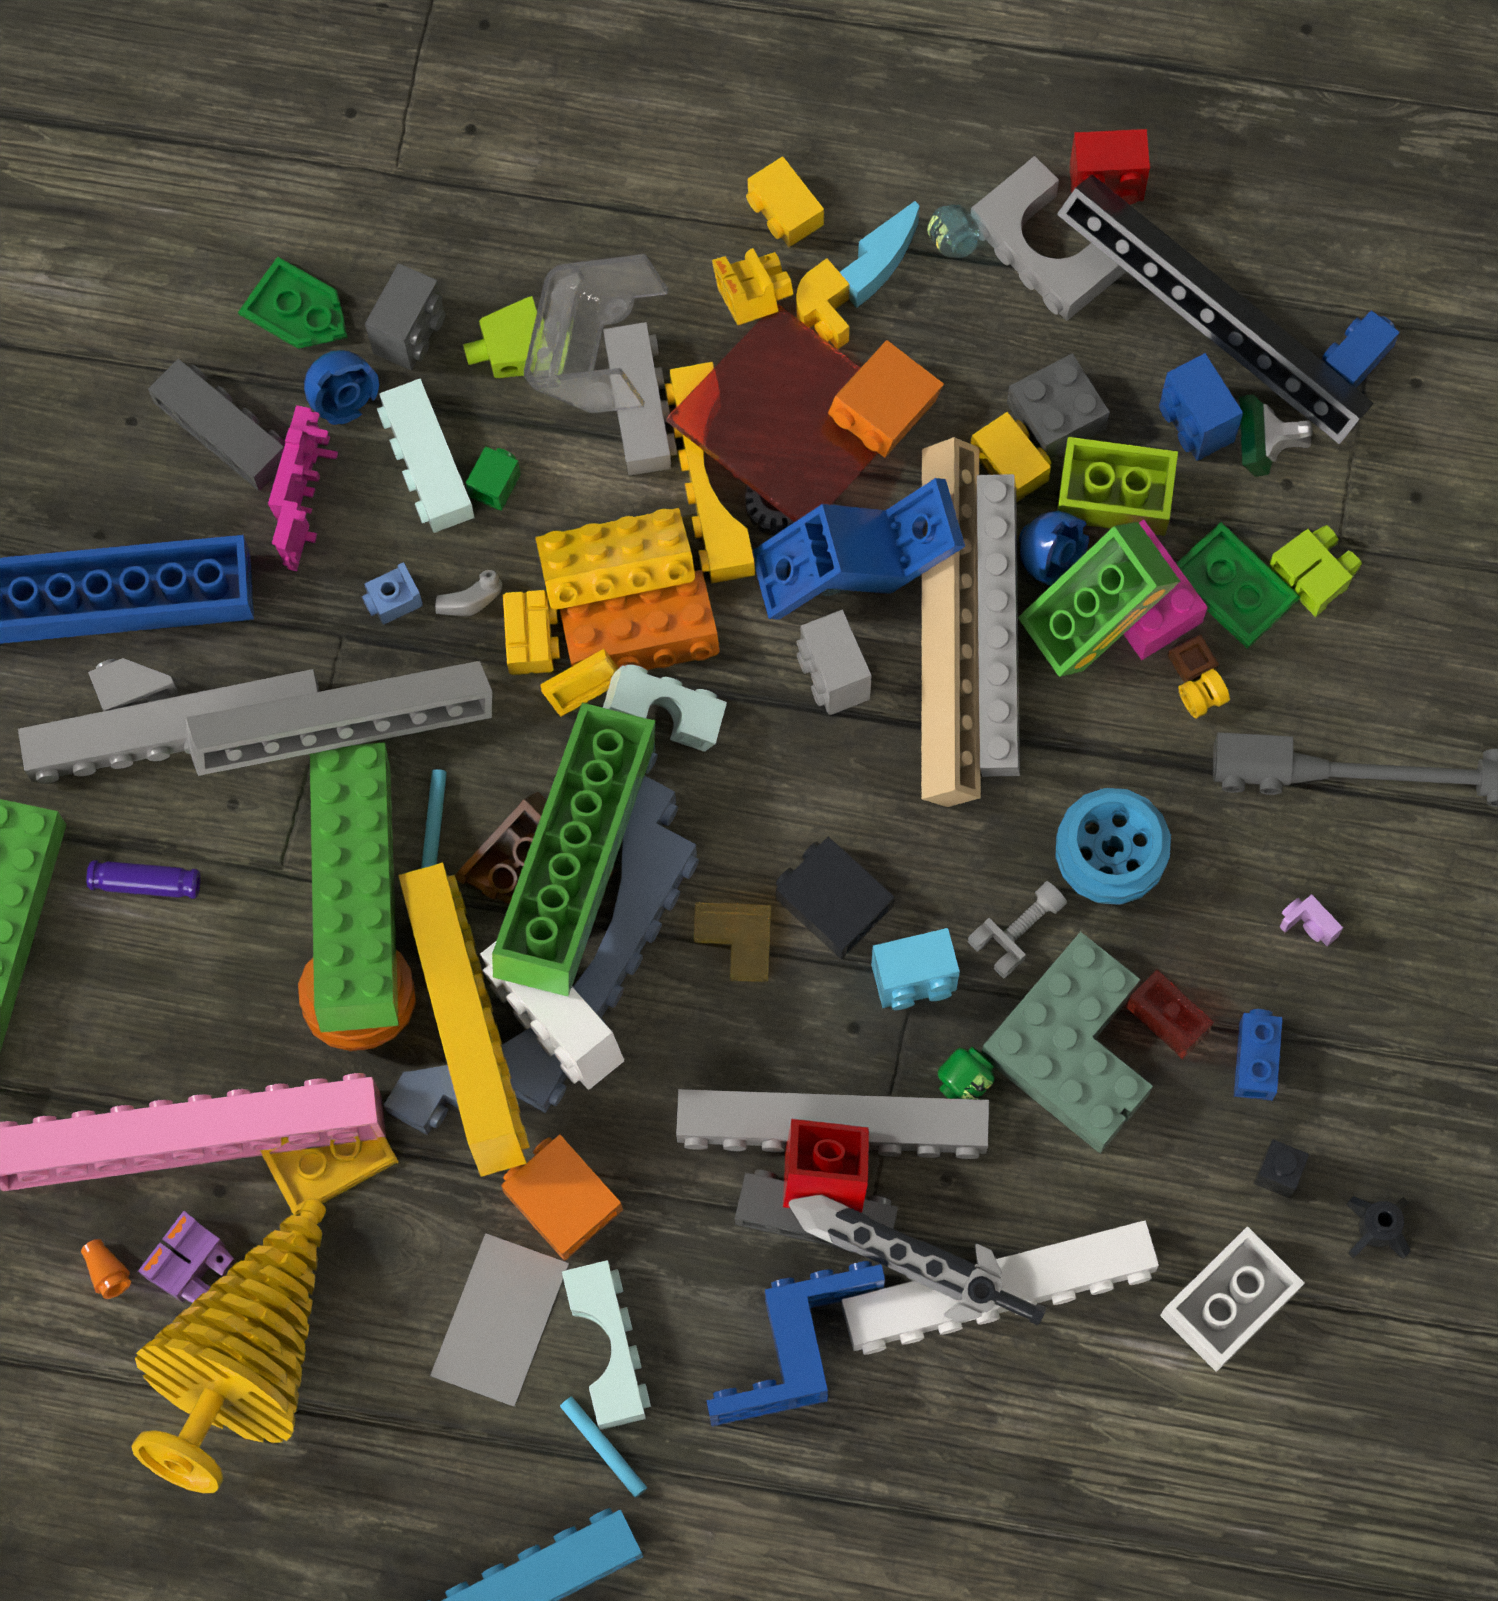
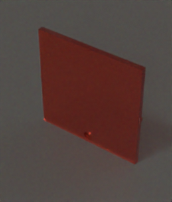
M777 303L778 312L764 316L668 415L666 421L733 473L735 478H739L793 522H796L821 504L832 505L879 453L868 449L859 437L850 430L840 427L833 417L828 414L837 393L859 371L860 367L849 360L847 355L840 353Z

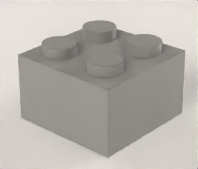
M843 610L801 625V639L796 641L799 649L797 659L803 673L810 672L814 684L811 686V690L817 705H824L830 716L870 700L871 673Z

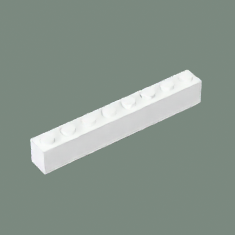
M1146 1220L996 1259L1002 1271V1274H999L1003 1284L1001 1290L1034 1305L1051 1299L1053 1305L1070 1302L1076 1299L1075 1293L1090 1290L1091 1295L1105 1293L1114 1289L1113 1283L1128 1280L1129 1285L1143 1283L1152 1279L1151 1273L1156 1272L1159 1266ZM916 1281L842 1299V1310L853 1351L862 1349L864 1355L886 1349L885 1343L900 1339L902 1345L923 1340V1333L938 1329L940 1335L952 1333L962 1329L961 1323L971 1321L967 1320L958 1323L945 1317L944 1313L963 1301L953 1299ZM994 1304L990 1311L982 1312V1317L975 1319L978 1325L994 1322L1000 1319L999 1313L1009 1310Z

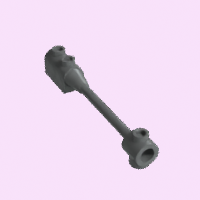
M1218 732L1214 742L1213 781L1222 782V790L1225 792H1243L1245 784H1260L1261 793L1276 795L1283 792V786L1328 779V777L1476 785L1478 796L1487 797V805L1498 807V749L1484 751L1483 759H1479L1477 770L1329 762L1327 759L1293 752V736Z

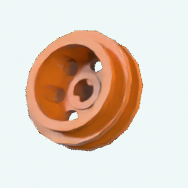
M396 950L399 1026L322 1033L320 1032L314 1010V964L312 958L305 965L298 983L299 1004L302 1009L303 1018L313 1035L330 1047L348 1051L373 1049L394 1039L409 1023L416 1005L412 972L402 954Z

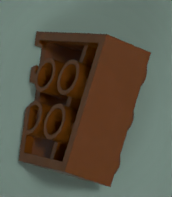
M538 791L525 798L455 874L456 880L462 884L468 883L482 890V894L494 900L497 898L510 905L547 799ZM614 865L609 880L619 871Z

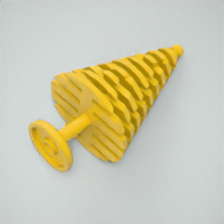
M316 1199L306 1200L300 1210V1216L291 1215L280 1223V1231H271L263 1239V1246L257 1245L246 1254L244 1261L237 1262L232 1266L226 1276L219 1278L213 1283L210 1289L202 1293L190 1307L183 1310L172 1321L173 1323L163 1328L154 1337L155 1339L149 1341L136 1353L138 1354L135 1357L137 1368L146 1373L142 1375L145 1380L171 1403L190 1414L178 1437L170 1433L154 1430L143 1431L134 1440L131 1446L133 1454L144 1466L158 1476L191 1491L215 1493L223 1482L222 1470L210 1455L200 1449L211 1425L221 1429L225 1425L243 1438L263 1442L265 1438L271 1443L283 1442V1439L287 1441L292 1437L295 1427L294 1413L296 1412L299 1399L297 1389L301 1384V1365L304 1362L306 1352L304 1342L308 1337L309 1331L307 1321L311 1314L313 1302L309 1298V1294L312 1295L314 1290L315 1275L313 1270L316 1271L318 1262L316 1249L317 1246L320 1247L322 1230L317 1224L321 1222L326 1213V1207L322 1202Z

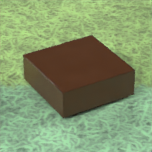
M1201 634L1169 650L1167 654L1184 683L1187 681L1194 682L1201 678L1202 673L1210 669L1217 670L1219 668V663Z

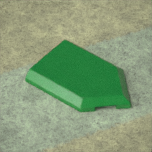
M278 256L238 311V315L297 349L348 338L338 291Z

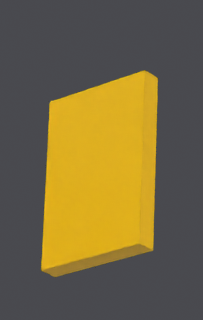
M356 1136L354 1137L356 1142L334 1145L335 1140L331 1139L330 1146L270 1154V1152L277 1148L260 1150L293 1215L300 1216V1210L306 1200L316 1199L323 1204L398 1163L385 1137H377L375 1140L360 1141L359 1137ZM281 1137V1146L289 1142L288 1137Z

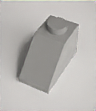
M124 658L103 661L96 666V669L88 672L103 711L173 698L179 695L171 676Z

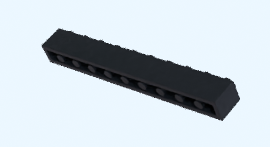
M1093 174L1073 190L1057 213L1065 222L1338 444L1346 438L1374 404Z

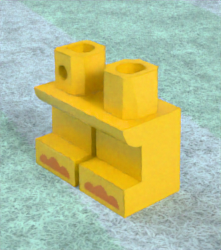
M752 248L746 252L745 260L730 264L726 256L712 260L718 290L737 325L778 312L776 301L793 295L791 279L787 271L782 272V266L776 252L758 257Z

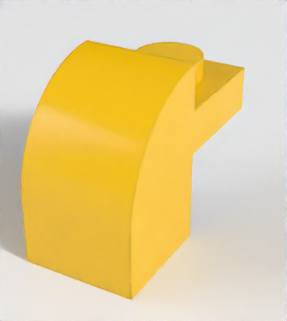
M828 258L807 272L801 279L796 294V314L798 323L804 332L814 325L816 332L825 342L831 341L839 349L849 342V325L835 309L849 300L850 284Z

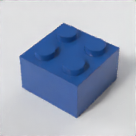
M1206 353L1167 372L1159 408L1164 419L1168 423L1173 422L1178 430V439L1186 452L1191 451L1198 461L1235 442L1243 412Z

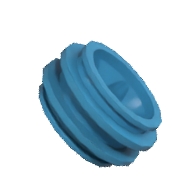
M1104 788L1083 795L1068 808L1058 828L1055 858L1063 878L1078 894L1097 903L1121 905L1142 898L1158 884L1170 858L1171 834L1163 814L1147 798L1128 789ZM1112 819H1120L1122 821H1125L1126 825L1123 827H1116L1113 824ZM1090 823H1095L1099 827V831L1096 834H1089L1086 832L1085 827ZM1142 835L1146 845L1142 847L1136 846L1133 842V837ZM1109 846L1119 850V852L1115 853L1114 857L1107 856L1104 851L1108 850ZM1081 849L1091 851L1090 860L1086 861L1082 857ZM1130 861H1135L1140 867L1129 872L1126 865Z

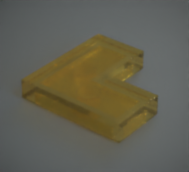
M695 902L694 942L731 944L730 981L768 982L771 905Z

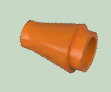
M101 1239L92 1240L83 1246L81 1253L85 1258L96 1293L102 1294L105 1299H111L129 1288L131 1285V1280L129 1279L130 1271L113 1255Z

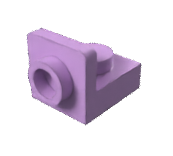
M1312 894L1303 902L1299 898L1295 899L1282 912L1285 918L1280 928L1284 932H1287L1302 919L1304 921L1303 927L1307 934L1317 942L1321 940L1327 947L1339 937L1343 929Z

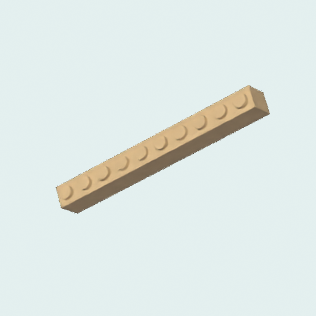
M955 437L922 449V486L934 478L946 479L965 543L963 549L922 574V800L945 807L981 798L977 546L979 447ZM926 520V525H925V527H924V529H923V535H924V537L926 536L927 531H928V523H927V520Z

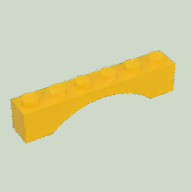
M713 362L670 369L671 383L664 384L668 405L675 404L677 416L671 417L674 437H682L684 449L678 450L681 471H689L691 482L685 483V491L688 505H696L698 516L691 518L695 539L702 538L704 550L698 551L702 572L709 571L711 584L755 576L754 558L748 529L733 518L720 503L709 483L704 467L705 442L711 424L720 410L719 390Z

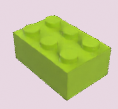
M1068 437L1057 511L1075 516L1085 521L1088 526L1110 529L1117 525L1145 520L1155 535L1165 536L1170 520L1178 451Z

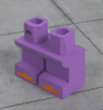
M183 1211L163 1237V1241L191 1263L188 1264L166 1246L159 1243L138 1271L146 1279L182 1303L185 1299L193 1303L202 1293L210 1289V1286L200 1280L209 1268L223 1277L227 1275L228 1270L237 1261L224 1248V1243L217 1236L209 1232L193 1217Z

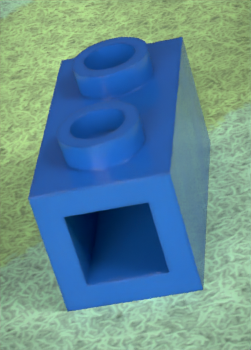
M1371 310L1363 320L1356 318L1350 324L1344 334L1347 337L1340 345L1334 342L1325 352L1322 360L1352 386L1357 388L1395 346L1400 332L1396 330L1394 324L1388 318L1378 316Z
M1250 1010V1014L1244 1013L1239 1022L1234 1097L1272 1101L1277 1093L1282 1017L1273 1016V1012L1269 1010Z

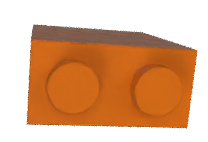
M886 340L837 393L828 414L833 417L840 427L850 430L859 437L868 449L877 451L885 458L936 402L944 383Z
M559 1134L554 1140L550 1137L543 1140L533 1150L535 1156L527 1164L511 1168L504 1175L503 1179L505 1182L501 1187L512 1203L557 1254L566 1261L622 1212L623 1208L616 1196Z

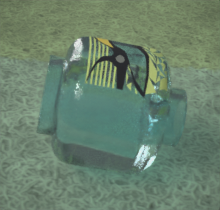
M950 204L938 208L928 223L927 233L939 251L948 258L968 256L978 245L980 238L979 225L969 211L960 204Z

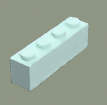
M421 379L379 393L383 407L377 408L384 429L391 427L395 438L389 441L396 459L404 458L408 468L402 471L410 492L416 490L420 501L415 502V506L422 524L429 521L433 533L475 518L472 504Z

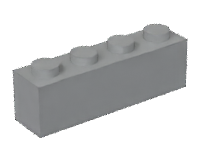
M646 322L603 329L628 476L671 469L670 456L677 455L674 434H666L665 422H671L668 401H660L659 389H665L662 368H654L653 357L659 356L656 334H648Z

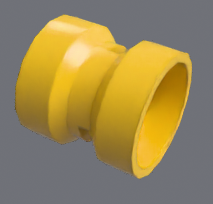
M1214 669L1202 673L1199 680L1195 682L1187 681L1178 687L1180 697L1186 709L1196 719L1205 715L1208 708L1212 706L1220 707L1230 701L1228 689L1221 676Z

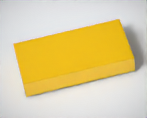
M602 649L540 684L541 691L560 717L581 706L582 703H587L608 691L611 678L619 668L606 650Z

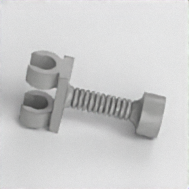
M1048 881L1035 891L1037 896L1036 903L1031 905L1006 931H1002L988 918L968 937L967 942L977 952L992 938L1007 951L994 965V970L1003 979L1025 960L1026 954L1014 943L1015 940L1023 932L1025 933L1034 922L1039 920V917H1042L1045 912L1051 911L1056 914L1067 904L1061 892Z

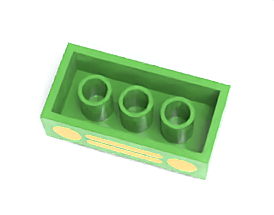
M1139 522L1117 525L1110 529L1030 605L1018 619L1059 677L1084 671L1181 581Z

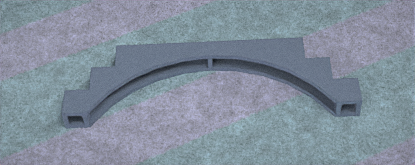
M655 742L645 772L646 774L651 771L658 757V754L655 753ZM645 775L623 836L622 879L612 921L593 961L573 987L600 1019L608 1006L614 1008L617 1005L624 991L621 984L626 975H634L643 959V955L639 954L646 941L652 943L655 940L662 926V923L659 922L660 917L665 909L668 911L673 909L681 893L677 888L684 877L687 879L691 878L699 863V859L696 858V844L662 827L663 824L669 826L678 811V806L675 805V791ZM530 1027L528 1030L504 1043L501 1047L509 1067L510 1081L516 1097L546 1113L551 1104L557 1106L561 1101L567 1088L563 1084L567 1076L561 1069L560 1065L562 1063L556 1055L553 1054L550 1057L536 1040L538 1036ZM448 1065L403 1072L384 1104L387 1113L428 1135L432 1127L437 1129L448 1112V1108L445 1107L446 1103L459 1109Z

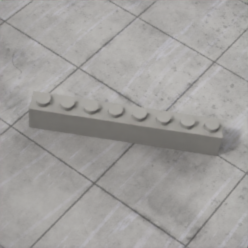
M1014 474L977 475L980 770L982 777L1020 776L1016 482Z
M480 661L186 717L187 745L197 775L200 776L492 718V690Z
M311 669L18 729L24 771L32 782L37 781L40 784H48L59 780V777L64 775L87 776L95 773L96 769L111 766L114 769H121L131 766L133 761L143 759L161 761L169 758L170 754L183 751L190 754L187 745L186 717L320 692L318 680L314 670Z
M678 1089L677 1143H684V1147L687 1149L703 1150L708 1148V1144H721L723 1149L729 1151L746 1150V1145L762 1146V1150L766 1152H784L787 1146L791 1119L869 1127V1150H878V1154L882 1156H900L902 1151H917V1156L936 1158L940 1157V1152L956 1153L957 1158L977 1159L979 1154H986L988 1148L989 1100Z

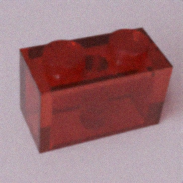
M1158 970L1131 995L1127 1008L1181 1059H1184L1209 1034L1214 1023Z

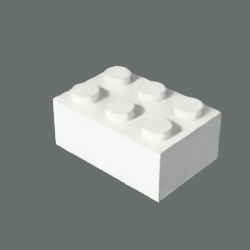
M1247 1226L1164 1308L1160 1316L1217 1372L1299 1291L1304 1282Z

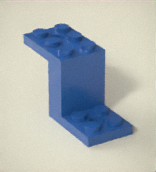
M934 478L887 510L821 504L752 550L768 618L780 620L826 589L891 594L963 549L965 543L946 479ZM926 520H927V523H928V531H927L926 536L924 537V535H923V529H924V527H925V525H926ZM791 565V573L790 576L787 577L786 571L789 569Z
M863 1261L848 1266V1272L834 1274L832 1269H827L810 1274L811 1280L795 1283L794 1278H784L772 1282V1288L765 1289V1303L783 1384L777 1385L776 1380L773 1379L753 1384V1390L737 1393V1388L714 1392V1399L706 1400L711 1426L827 1402L828 1389L810 1309L842 1302V1299L884 1289L885 1278L882 1265L872 1266L871 1261Z

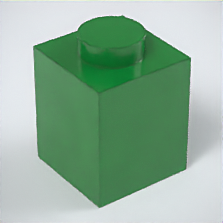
M485 446L466 481L468 496L502 511L521 475L519 462L516 460V457L507 450L497 448L495 451Z

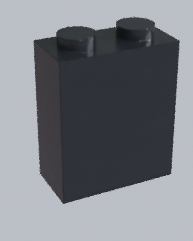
M828 836L821 844L816 841L802 855L804 861L795 870L790 867L776 881L778 886L776 888V900L842 960L894 907L895 897Z

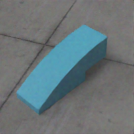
M916 201L859 241L858 259L840 271L841 275L850 284L849 300L856 308L875 294L903 259L919 222L920 206Z

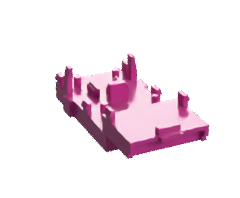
M297 405L287 432L286 443L268 502L278 522L272 545H275L283 560V565L287 566L288 570L297 571L305 541L315 543L317 533L308 531L310 525L306 519V514H311L312 508L301 506L303 496L313 498L315 488L306 486L307 481H319L320 479L319 473L312 470L313 464H316L317 457L336 459L338 455L336 451L317 448L318 444L328 446L330 440L328 431L320 429L317 424L320 414L312 412L311 408Z

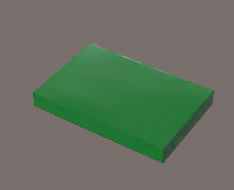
M1222 522L1176 563L1208 607L1207 611L1247 649L1298 603L1301 597Z

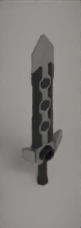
M823 1195L792 1199L789 1202L791 1210L804 1231L906 1275L907 1278L953 1299L962 1300V1303H957L944 1313V1316L959 1323L982 1317V1312L990 1311L994 1304L1029 1319V1322L1037 1326L1042 1321L1046 1307L1039 1304L1034 1305L1001 1290L1003 1284L999 1274H1002V1271L992 1250L982 1245L975 1244L976 1258L979 1267H975L973 1263L925 1241L914 1239L870 1219L868 1215Z

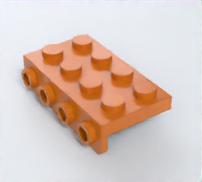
M702 570L695 571V579L690 583L559 609L571 667L602 649L606 650L618 668L622 665H637L646 670L667 668L673 664L693 660L701 661L716 656L720 652L717 630Z

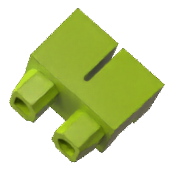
M1328 525L1317 529L1313 533L1309 529L1305 530L1276 551L1269 564V567L1292 589L1295 588L1294 591L1301 596L1300 602L1315 618L1326 609L1333 599L1348 589L1352 578L1362 565L1359 558L1349 550L1337 560L1329 552L1339 539Z

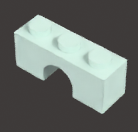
M622 665L614 672L603 708L646 718L649 707L651 705H658L665 708L673 718L674 727L670 740L704 752L716 744L727 702L716 699L717 695L704 689L694 691L682 687V682L674 678L661 677L660 679L648 675V671L645 668L637 665Z

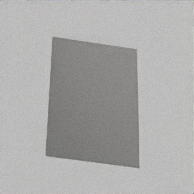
M485 1233L430 1376L515 1406L562 1283V1271L567 1270L569 1263Z

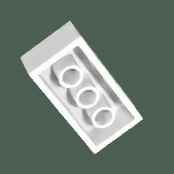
M496 942L480 953L486 965V968L482 971L491 982L489 986L501 1002H509L514 1009L513 1014L526 1030L530 1027L538 1036L536 1040L550 1057L553 1054L556 1055L562 1063L560 1065L561 1069L574 1084L580 1080L589 1090L624 1062L613 1032L573 987L569 997L493 978L492 952Z

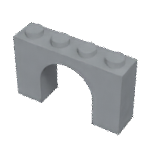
M1034 156L971 208L970 228L979 240H986L994 248L996 256L1003 264H1010L1019 273L1020 280L1028 289H1035L1043 297L1045 305L1052 313L1056 315L1059 313L1068 321L1127 271L1093 243H1090L1078 254L1063 259L1044 257L1029 247L1023 237L1022 228L1033 215L1057 196L1059 179Z

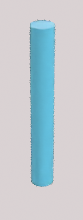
M432 770L421 869L437 864L447 772L444 770Z
M572 1396L560 1405L562 1410L635 1498L640 1496L647 1489V1486Z

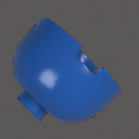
M345 350L330 351L320 356L312 363L304 380L305 396L310 407L320 414V418L326 419L333 425L345 424L360 417L362 413L358 409L364 406L369 398L374 401L379 389V380L376 372L358 354Z
M1051 511L1039 515L1027 524L1020 533L1019 542L1020 560L1028 574L1052 586L1086 553L1089 543V536L1083 534V527L1087 525L1086 522L1065 512Z

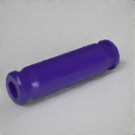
M97 860L91 861L87 869V887L93 891L101 889L105 892L177 898L189 896L190 899L198 897L200 891L201 875L197 869L186 870L181 867L109 861L99 863Z

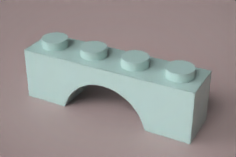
M608 1260L562 1271L572 1315L594 1321L604 1329L611 1340L612 1351L609 1365L603 1375L589 1386L599 1429L603 1430L646 1419L644 1408L651 1407L646 1384H637L634 1370L641 1369L642 1367L637 1346L629 1347L625 1332L633 1329L628 1308H619L616 1294L622 1293L623 1287L618 1269L610 1271Z

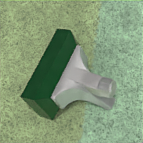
M1253 394L1239 397L1240 409L1243 412L1240 422L1242 465L1254 477L1269 475L1272 462L1276 461L1278 454L1283 449L1288 447L1308 448L1311 446L1313 430L1310 421L1284 423L1275 416L1274 411L1267 404H1263Z

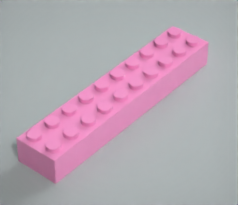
M353 1073L343 1076V1081L328 1083L327 1079L318 1078L307 1080L304 1082V1086L289 1088L288 1084H274L265 1087V1092L250 1093L248 1089H237L227 1092V1097L214 1099L211 1098V1095L202 1094L191 1096L188 1098V1102L173 1104L171 1100H157L150 1102L149 1108L134 1109V1106L121 1105L112 1107L110 1109L111 1113L95 1115L94 1111L87 1110L74 1112L71 1114L72 1118L57 1120L55 1116H41L34 1118L32 1124L18 1125L15 1121L0 1122V1189L2 1191L256 1157L262 1156L260 1150L274 1148L277 1149L271 1151L270 1154L330 1146L331 1139L335 1140L334 1145L356 1142L354 1138L356 1136L359 1137L360 1141L375 1140L377 1137L386 1138L382 1095L373 1077H366L364 1073ZM281 1137H288L289 1142L281 1146Z

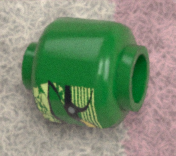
M973 1046L969 1050L962 1047L957 1048L938 1069V1077L943 1083L939 1090L948 1099L978 1100L993 1084L994 1075L991 1070L995 1066Z

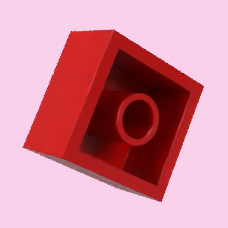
M1147 129L1074 132L1069 165L1071 193L1079 184L1093 174L1128 204L1132 205L1138 201H1144L1150 171Z
M791 1119L785 1152L783 1207L790 1208L789 1202L792 1199L823 1195L862 1213L868 1184L869 1127Z

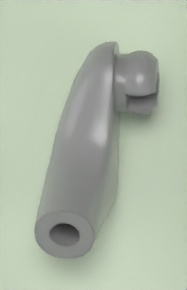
M485 570L479 575L480 580L470 588L456 593L437 595L436 614L471 616L478 613L501 593L502 582L498 574L493 570Z

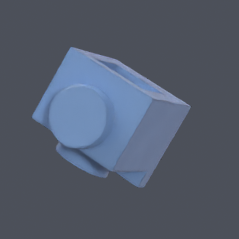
M404 562L397 565V569L365 583L368 594L362 596L363 601L371 616L378 613L383 625L423 606L420 593ZM395 589V592L392 595H384L385 593Z

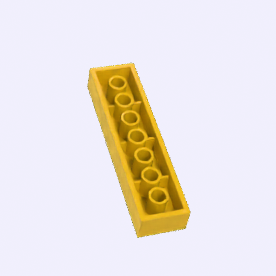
M439 863L398 875L465 1134L479 1173L482 1177L527 1164L523 1149L530 1148L520 1118L519 1104L510 1081L509 1067L501 1047V1037L492 1014L491 1000L485 987L484 974L479 957L476 954L474 937L470 924H468L466 907L455 874L448 876L444 864Z

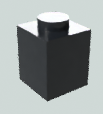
M1272 1139L1253 1184L1290 1199L1297 1188L1309 1154Z

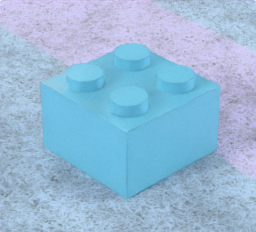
M948 928L873 946L871 966L882 1008L892 1006V1010H902L913 1006L915 1000L928 997L929 1001H940L952 995L951 992L957 990L960 971Z

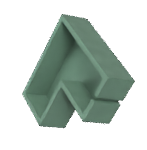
M1080 931L983 1045L982 1054L995 1066L994 1068L1101 1154L1122 1129L1124 1122H1127L1147 1099L1153 1086L1095 1040L1137 991L1140 979Z

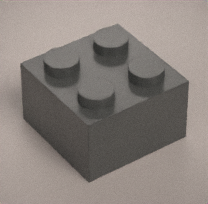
M398 263L365 322L373 354L411 371L417 360L422 361L429 348L428 340L434 330L438 331L441 328L446 316L436 279Z
M1073 353L1009 386L1007 405L1015 418L1025 425L1032 444L1036 449L1041 447L1049 458L1066 450L1068 437L1089 439L1106 430L1110 412Z

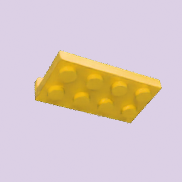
M679 508L660 509L654 513L636 517L625 516L616 521L602 524L591 523L581 528L567 531H551L543 536L535 537L549 604L555 610L690 583L695 579L691 549Z

